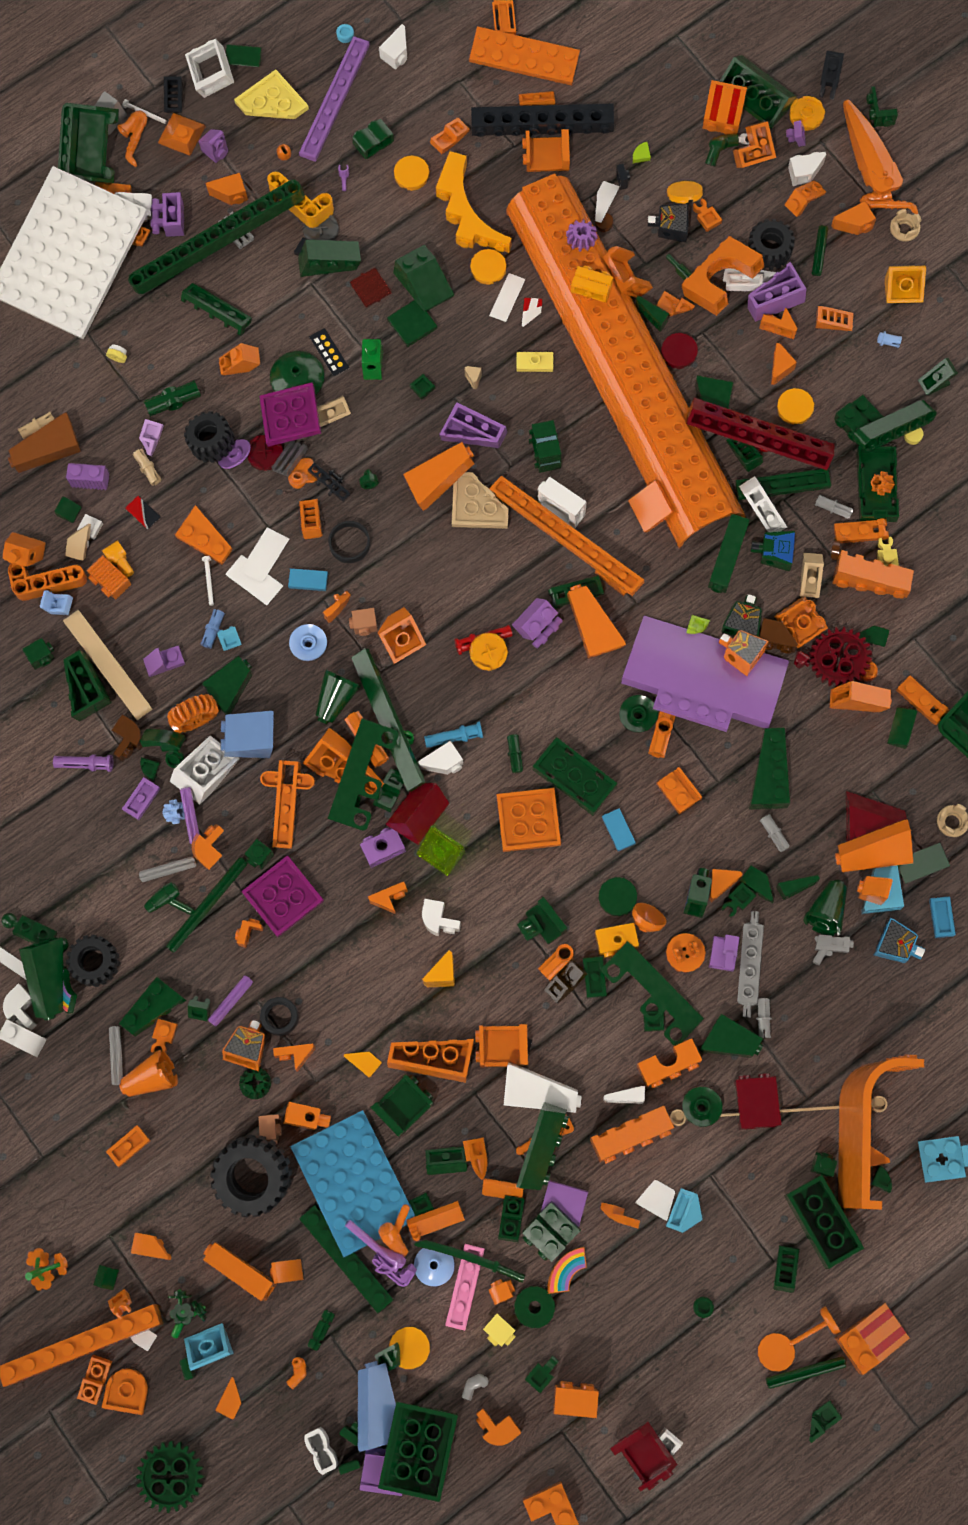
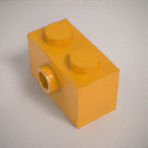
M634 923L595 930L599 956H604V958L613 957L627 941L635 949L639 947Z

